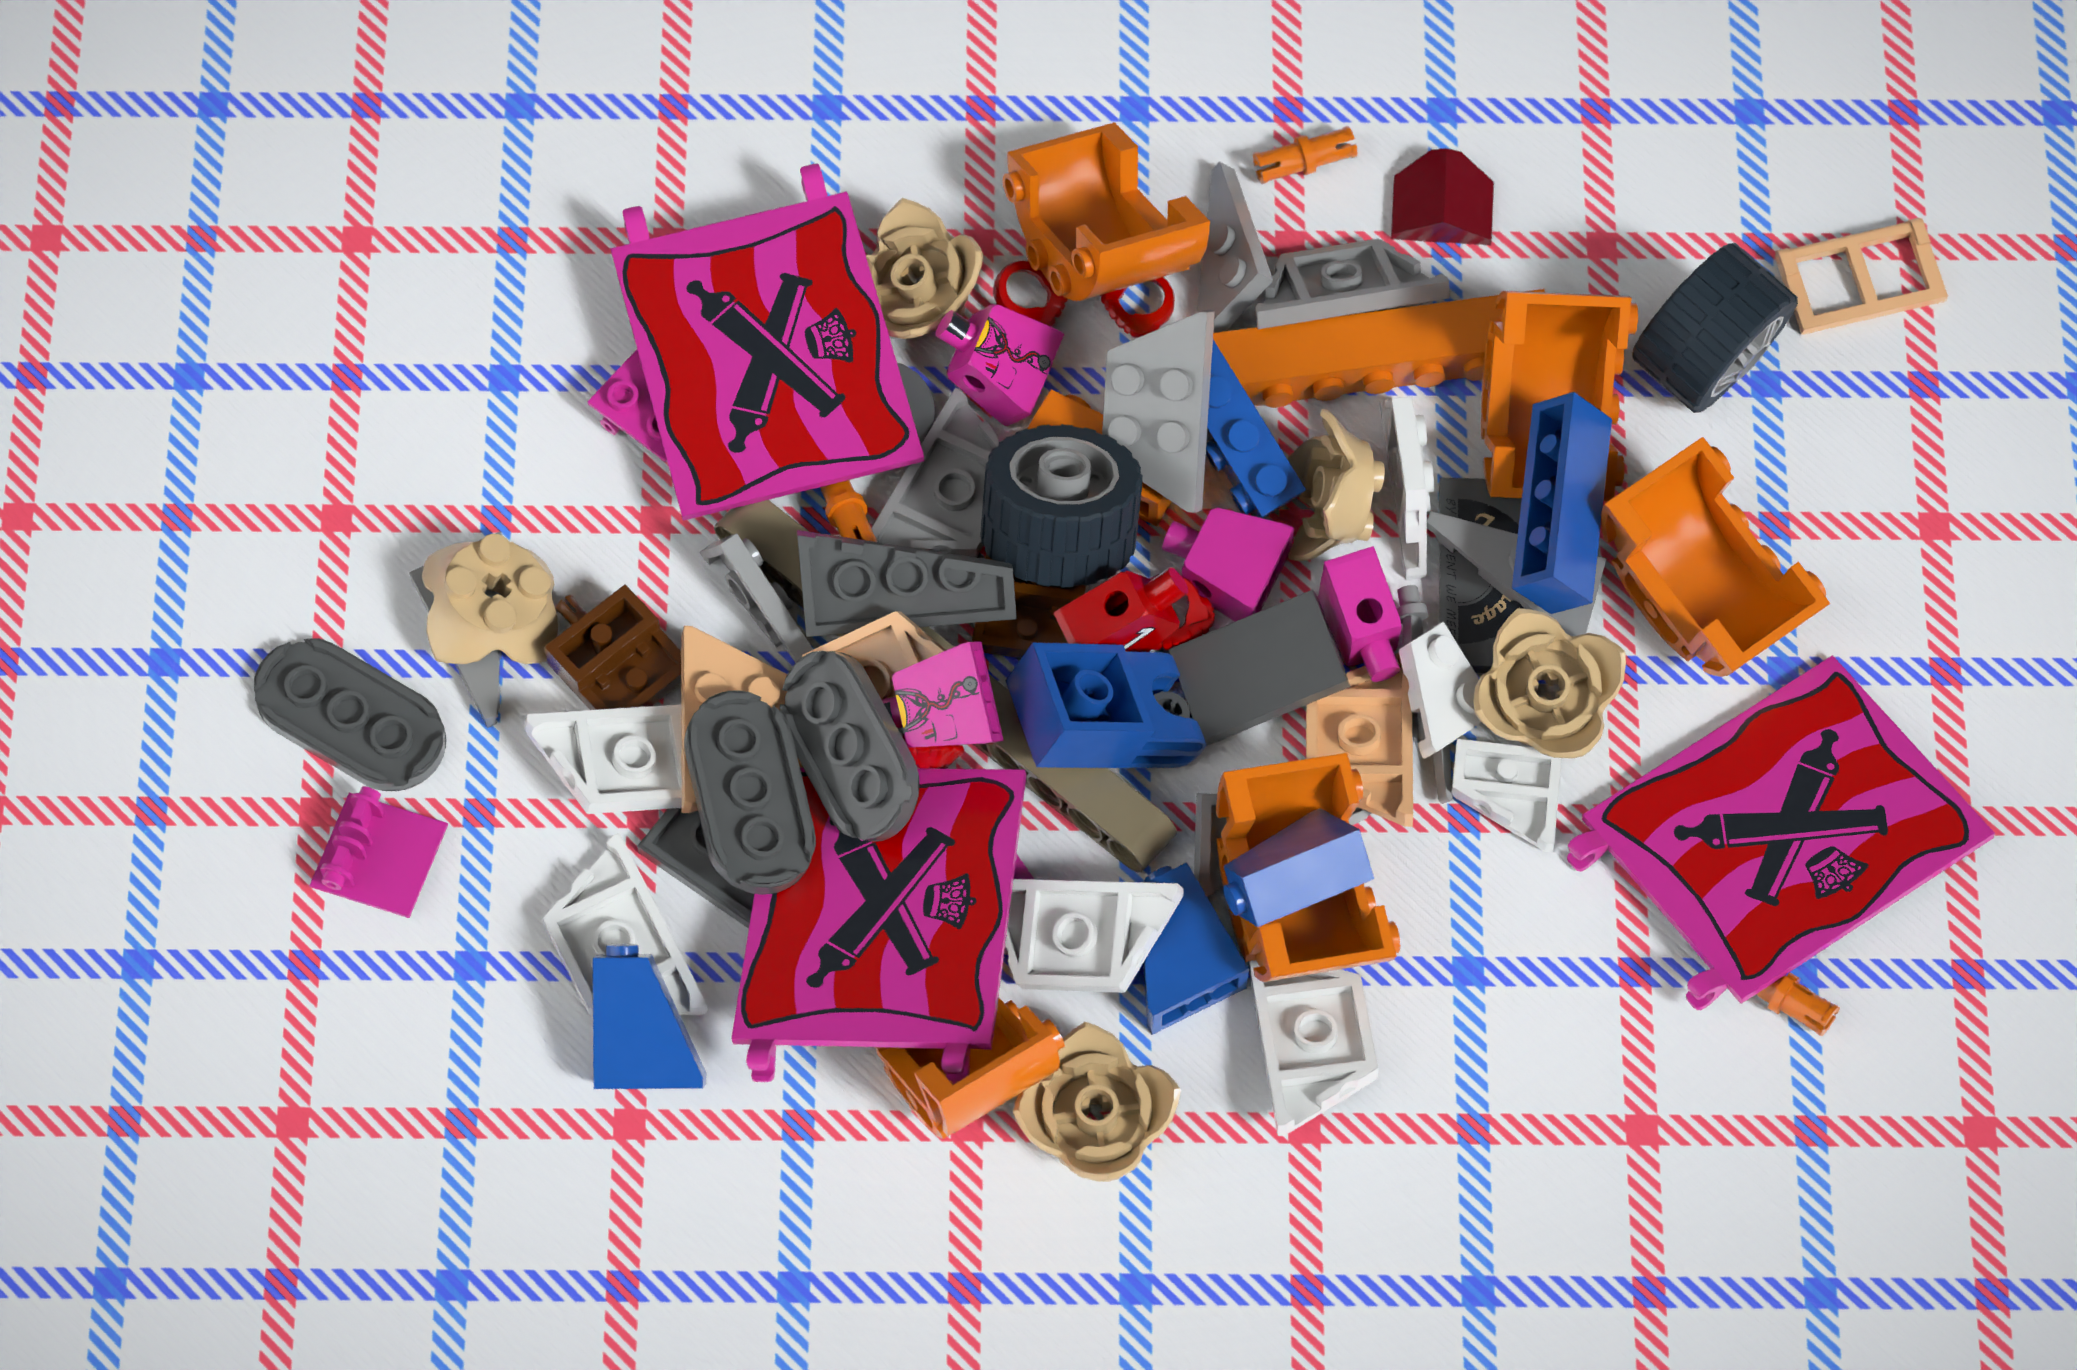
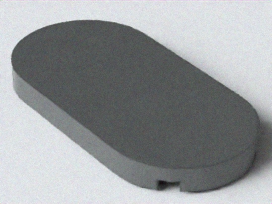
M318 638L304 639L305 642H297L292 645L291 642L276 647L263 659L254 677L255 701L264 722L279 735L362 784L381 791H401L417 786L428 779L440 765L446 749L444 725L436 707L427 698L339 646Z
M816 651L803 656L795 663L786 676L782 689L787 691L785 705L780 704V712L785 716L791 729L797 757L832 822L842 833L864 841L876 842L889 839L902 830L916 807L919 795V774L916 762L868 674L855 658L836 651Z
M737 690L715 694L700 705L699 709L694 713L684 738L685 756L707 852L717 873L735 888L753 894L777 893L791 887L801 879L809 867L816 845L814 825L791 729L785 716L774 705L771 708L767 703L761 701V697L758 695Z

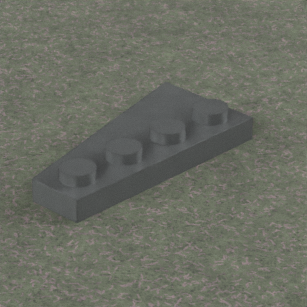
M797 530L806 637L847 634L895 611L902 612L919 627L1017 619L1013 567L1010 563Z

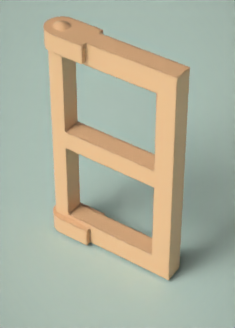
M1921 217L1908 220V222L1792 249L1776 250V263L1783 284L1798 297V304L1794 314L1801 335L1946 302L1948 294L1935 260L1923 219ZM1909 237L1926 290L1878 300L1861 248ZM1845 252L1862 304L1814 315L1797 263Z

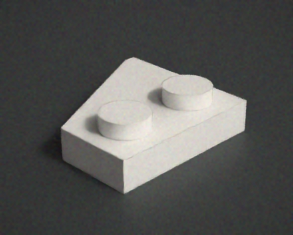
M1457 739L1451 790L1453 797L1541 850L1553 852L1562 758H1552L1541 754L1533 747Z

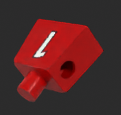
M1169 567L1154 579L1131 571H1124L1058 609L1053 614L1068 644L1124 645L1126 652H1150L1179 628L1180 621L1172 604L1188 594V587L1182 576L1172 567Z

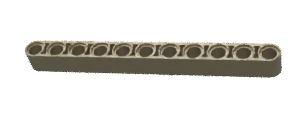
M770 500L730 509L714 525V531L718 538L722 539L737 533L741 540L749 539L763 559V565L759 568L771 584L773 582L778 583L787 596L804 609L797 530H807ZM920 627L946 650L954 647L930 627ZM835 634V635H837L838 637H841V636L846 635V634ZM989 675L1004 741L973 745L1003 769L1025 770L1027 775L1025 786L1129 869L1142 873L1177 835V829L1173 822L1158 807L1108 768L1036 767L1009 690Z

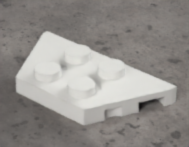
M1413 396L1380 400L1379 406L1405 579L1426 578L1427 515L1430 514L1429 492L1434 491V475L1431 461H1423L1422 446L1427 445L1424 415H1415Z
M681 705L526 714L524 722L525 732L587 814L682 808Z
M620 832L613 835L606 842L607 849L589 870L585 867L572 883V888L568 895L558 899L543 917L545 928L589 1016H593V957L597 954H606V945L638 944L639 954H652L680 1015H702L708 1012L707 1003Z
M1013 879L1005 948L1009 956L1008 964L1016 985L1022 989L1125 993L1183 898L1184 889L1178 883Z
M1248 961L1277 1136H1284L1378 1079V1064L1362 979L1359 974L1340 969L1261 982L1254 976L1253 972L1254 967H1259L1257 961Z

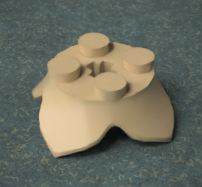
M901 198L883 217L877 229L876 250L872 254H866L889 336L908 339L937 330L942 318L951 310L964 317V305L977 282L983 259L981 247L973 237L965 234L952 237L947 232L942 220L930 208L905 198ZM922 277V279L917 283V278Z
M1322 409L1320 413L1323 426L1329 436L1310 438L1304 441L1287 457V460L1306 489L1299 499L1315 512L1310 518H1302L1303 525L1300 526L1295 536L1294 543L1288 554V560H1311L1330 548L1343 543H1353L1356 540L1368 541L1372 534L1373 513L1370 509L1373 492H1379L1383 486L1385 476L1384 463L1382 461H1375L1369 443L1349 433L1329 410Z
M489 534L481 541L455 543L437 550L428 556L424 563L422 580L424 587L433 593L434 601L427 616L426 633L436 661L468 664L480 661L494 650H501L515 662L523 664L547 662L544 646L557 637L558 616L552 600L554 577L547 564L538 555L513 542H509L500 534ZM492 590L499 594L490 598L485 594V591Z
M1517 608L1507 618L1497 633L1493 645V665L1491 669L1480 677L1475 686L1473 703L1475 714L1497 736L1511 741H1519L1533 747L1541 754L1552 758L1573 759L1583 757L1601 739L1604 729L1603 711L1617 696L1624 682L1626 668L1625 650L1602 635L1586 633L1570 636L1565 633L1559 622L1550 615L1536 610ZM1539 680H1545L1548 686L1558 685L1560 691L1556 692L1554 700H1547L1545 696L1539 697L1536 694Z
M1083 1022L1063 1038L1065 1047L1058 1051L1060 1058L1058 1071L1020 1093L1015 1101L1013 1114L1017 1124L1029 1141L1039 1149L1057 1157L1071 1172L1079 1177L1097 1182H1110L1120 1179L1133 1171L1141 1162L1146 1147L1163 1134L1170 1125L1179 1103L1180 1087L1170 1075L1153 1065H1134L1129 1060L1124 1045L1112 1033L1094 1024ZM1093 1104L1102 1105V1112H1111L1104 1115L1102 1120H1091V1117H1086L1089 1114L1090 1105Z

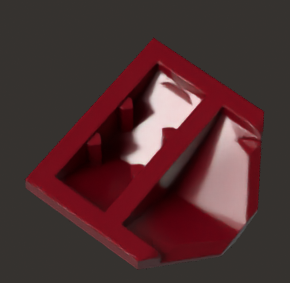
M1449 148L1428 151L1394 175L1391 239L1491 245L1494 181L1461 151Z

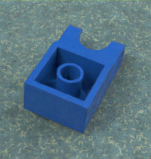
M1032 643L1005 680L1036 767L1179 768L1188 765L1196 759L1206 747L1205 738L1196 720L1173 715L1166 711L1154 697V694L1159 692H1168L1180 677L1174 657L1168 653L1126 652L1124 645Z

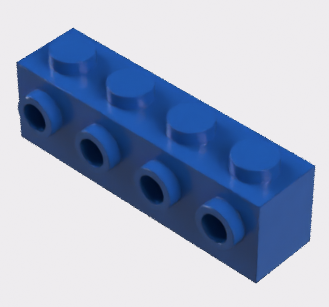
M1213 340L1206 457L1217 472L1222 469L1224 470L1233 485L1229 489L1230 495L1241 513L1246 515L1250 513L1251 516L1264 519L1300 497L1306 489Z
M1575 392L1538 402L1532 406L1512 589L1549 614L1593 603L1612 418Z

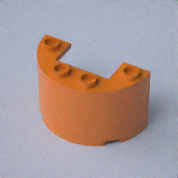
M1115 122L1007 152L1008 173L1003 175V188L1008 200L1015 205L1019 223L1027 242V259L1034 270L1042 271L1057 296L1063 295L1065 298L1073 301H1082L1188 270L1190 265L1199 263L1203 258L1208 244L1210 220L1187 196L1168 201L1167 219L1138 190V146Z
M1502 291L1496 300V309H1503L1501 317H1491L1484 355L1481 393V439H1485L1484 443L1492 453V457L1483 458V469L1486 486L1491 497L1522 498L1533 404L1575 392L1612 418V425L1617 424L1620 403L1618 394H1613L1614 375L1622 373L1624 349H1627L1628 335L1635 334L1638 325V307L1636 303H1631L1632 298L1630 296ZM1611 442L1609 444L1603 501H1609L1614 498L1615 486H1622L1624 481V457L1618 455V450Z
M1701 437L1605 503L1601 513V527L1604 540L1608 543L1614 540L1618 550L1617 557L1611 560L1628 594L1650 625L1686 661L1696 656L1705 662L1702 665L1705 673L1724 677L1736 671L1831 603L1826 598V590L1820 579L1814 573L1805 571L1799 562L1791 566L1783 575L1780 571L1781 565L1777 556L1768 546L1761 545L1749 530V522L1743 511L1737 505L1729 504L1722 495L1734 479L1726 456L1717 447H1711L1705 438Z
M1348 753L1223 772L1219 782L1216 803L1217 817H1226V825L1221 832L1222 838H1217L1223 887L1229 884L1224 865L1308 813L1321 808L1349 823V818L1359 805V801L1363 798V785L1359 771L1351 769ZM1364 884L1260 927L1253 925L1239 915L1235 916L1227 904L1240 951L1245 962L1257 961L1259 967H1254L1253 972L1254 976L1261 982L1394 960L1397 957L1396 953L1400 951V936L1395 922H1388L1385 906H1376L1372 888L1370 886L1365 887Z
M998 998L992 1049H970V1075L954 1085L947 1079L941 1066L943 1048L875 1047L878 1056L884 1061V1071L906 1103L931 1132L939 1138L945 1139L1058 1071L1060 1067L1058 1051L1064 1048L1065 1044L1061 1034L1050 1019L1041 1022L1027 1005L1019 1009L1012 1000L1004 1003Z

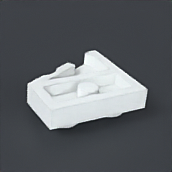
M1444 622L1399 649L1403 673L1409 683L1408 698L1411 712L1421 713L1426 739L1419 742L1418 745L1424 759L1438 752L1481 723L1475 714L1473 706L1475 686L1479 678Z

